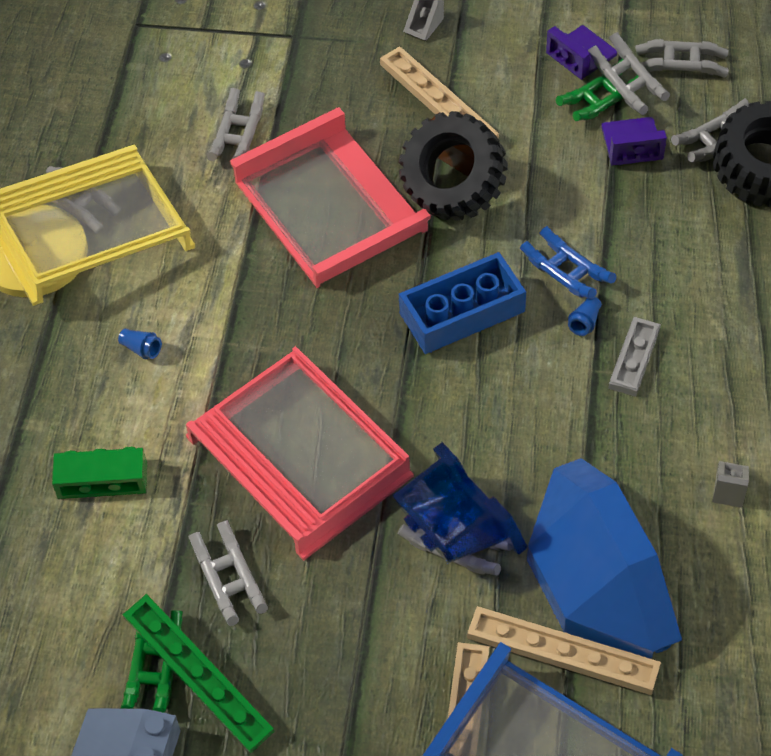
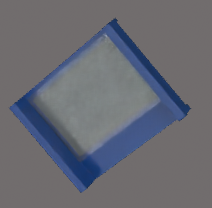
M502 642L498 644L423 754V756H660L509 662L511 648ZM671 748L667 756H683V754Z

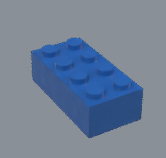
M500 252L399 293L400 315L424 354H428L524 313L526 307V291Z

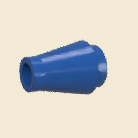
M597 297L593 299L586 298L569 315L568 327L574 334L585 336L594 330L598 312L602 306L601 301Z
M123 329L118 337L119 344L127 347L143 359L156 358L162 347L161 339L153 332Z

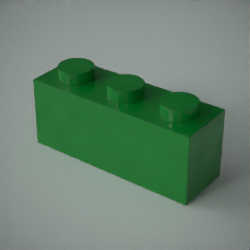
M125 447L114 450L95 449L94 451L83 452L70 450L64 453H54L52 485L57 499L146 494L147 460L144 449Z

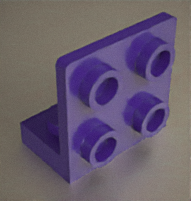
M581 25L569 34L563 33L556 26L547 31L546 53L581 80L598 69L591 57V53L588 52L590 48L596 45L607 61L617 56L615 48L584 25Z
M653 117L602 123L601 128L611 166L664 159L667 137L665 130L657 131Z

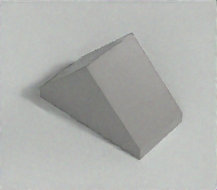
M414 0L403 32L427 41L444 19V0Z
M719 461L712 502L742 508L749 483V466Z

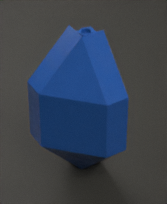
M582 458L554 468L528 544L527 562L563 632L652 659L654 651L655 653L663 652L670 648L672 644L682 641L658 555L617 482Z

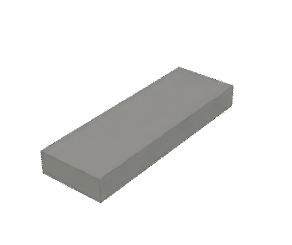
M633 317L608 389L637 396L659 335L661 324Z

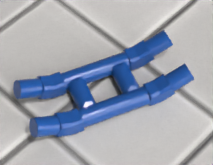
M548 226L544 227L539 233L557 253L551 259L547 260L528 241L520 246V249L535 267L549 274L576 296L593 299L596 296V289L578 281L587 273L591 278L600 282L604 281L612 284L616 280L615 273L607 271L605 268L587 260L570 248L558 235H555ZM567 259L578 266L568 275L558 268Z

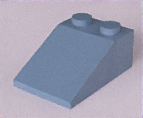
M88 708L71 756H173L181 730L176 715L149 709Z

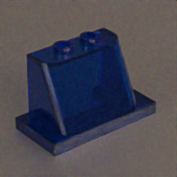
M443 442L433 449L438 461L393 495L397 504L406 515L403 519L413 533L419 530L422 533L420 539L430 552L436 549L447 563L504 541L518 555L528 548L512 515L494 496L489 499L468 477L460 460Z

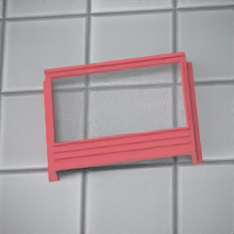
M340 107L230 160L234 170L235 183L316 288L321 287V283L420 232L423 234L428 231V220L431 219V215L426 209L415 212L348 133L345 126V113Z
M295 346L292 348V352L195 421L191 420L186 423L188 433L185 435L193 445L200 441L294 539L296 553L304 561L414 477V474L410 471L409 455Z

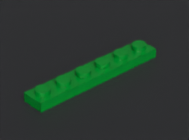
M145 594L122 614L124 619L250 754L275 732L274 728L148 594Z

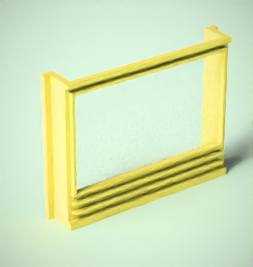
M135 144L0 189V249L33 306L43 303L42 286L176 238L185 251L195 248V243L190 237L189 227H186L139 155Z

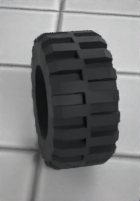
M760 101L750 103L749 107L746 105L736 109V112L731 113L726 118L714 149L713 166L714 170L718 173L719 181L721 184L726 183V189L732 195L736 193L739 195L738 199L744 202L746 200L752 201L753 205L761 206L763 203L771 207V164L757 160L746 149L747 145L755 143L771 145V101H765L764 104H760Z
M451 111L449 116L442 112L435 114V119L432 121L429 118L421 122L423 126L419 130L415 127L410 132L412 135L411 140H405L402 146L406 150L405 154H401L399 157V164L403 166V169L399 170L400 179L405 182L403 188L406 193L411 196V199L416 204L426 209L428 213L444 220H449L451 217L455 221H460L464 219V215L470 218L477 216V210L480 208L487 210L491 206L488 202L492 197L495 199L499 197L501 192L498 190L499 185H505L507 178L503 171L508 170V162L503 158L506 153L504 147L499 143L500 140L481 120H477L474 116L467 113L462 115L460 112ZM455 145L470 146L474 151V166L467 179L453 188H438L433 181V167L440 154Z

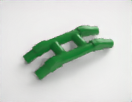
M602 74L579 89L557 96L556 104L558 106L573 105L584 98L590 106L574 111L572 115L575 121L595 118L599 113L624 98L606 76ZM638 75L628 81L626 85L637 79ZM603 86L611 95L600 100L592 92Z
M170 610V619L182 631L183 611ZM136 631L129 678L120 709H134L140 693V684L158 685L153 711L165 713L171 697L174 671L164 660L161 672L143 671L145 656L159 655Z

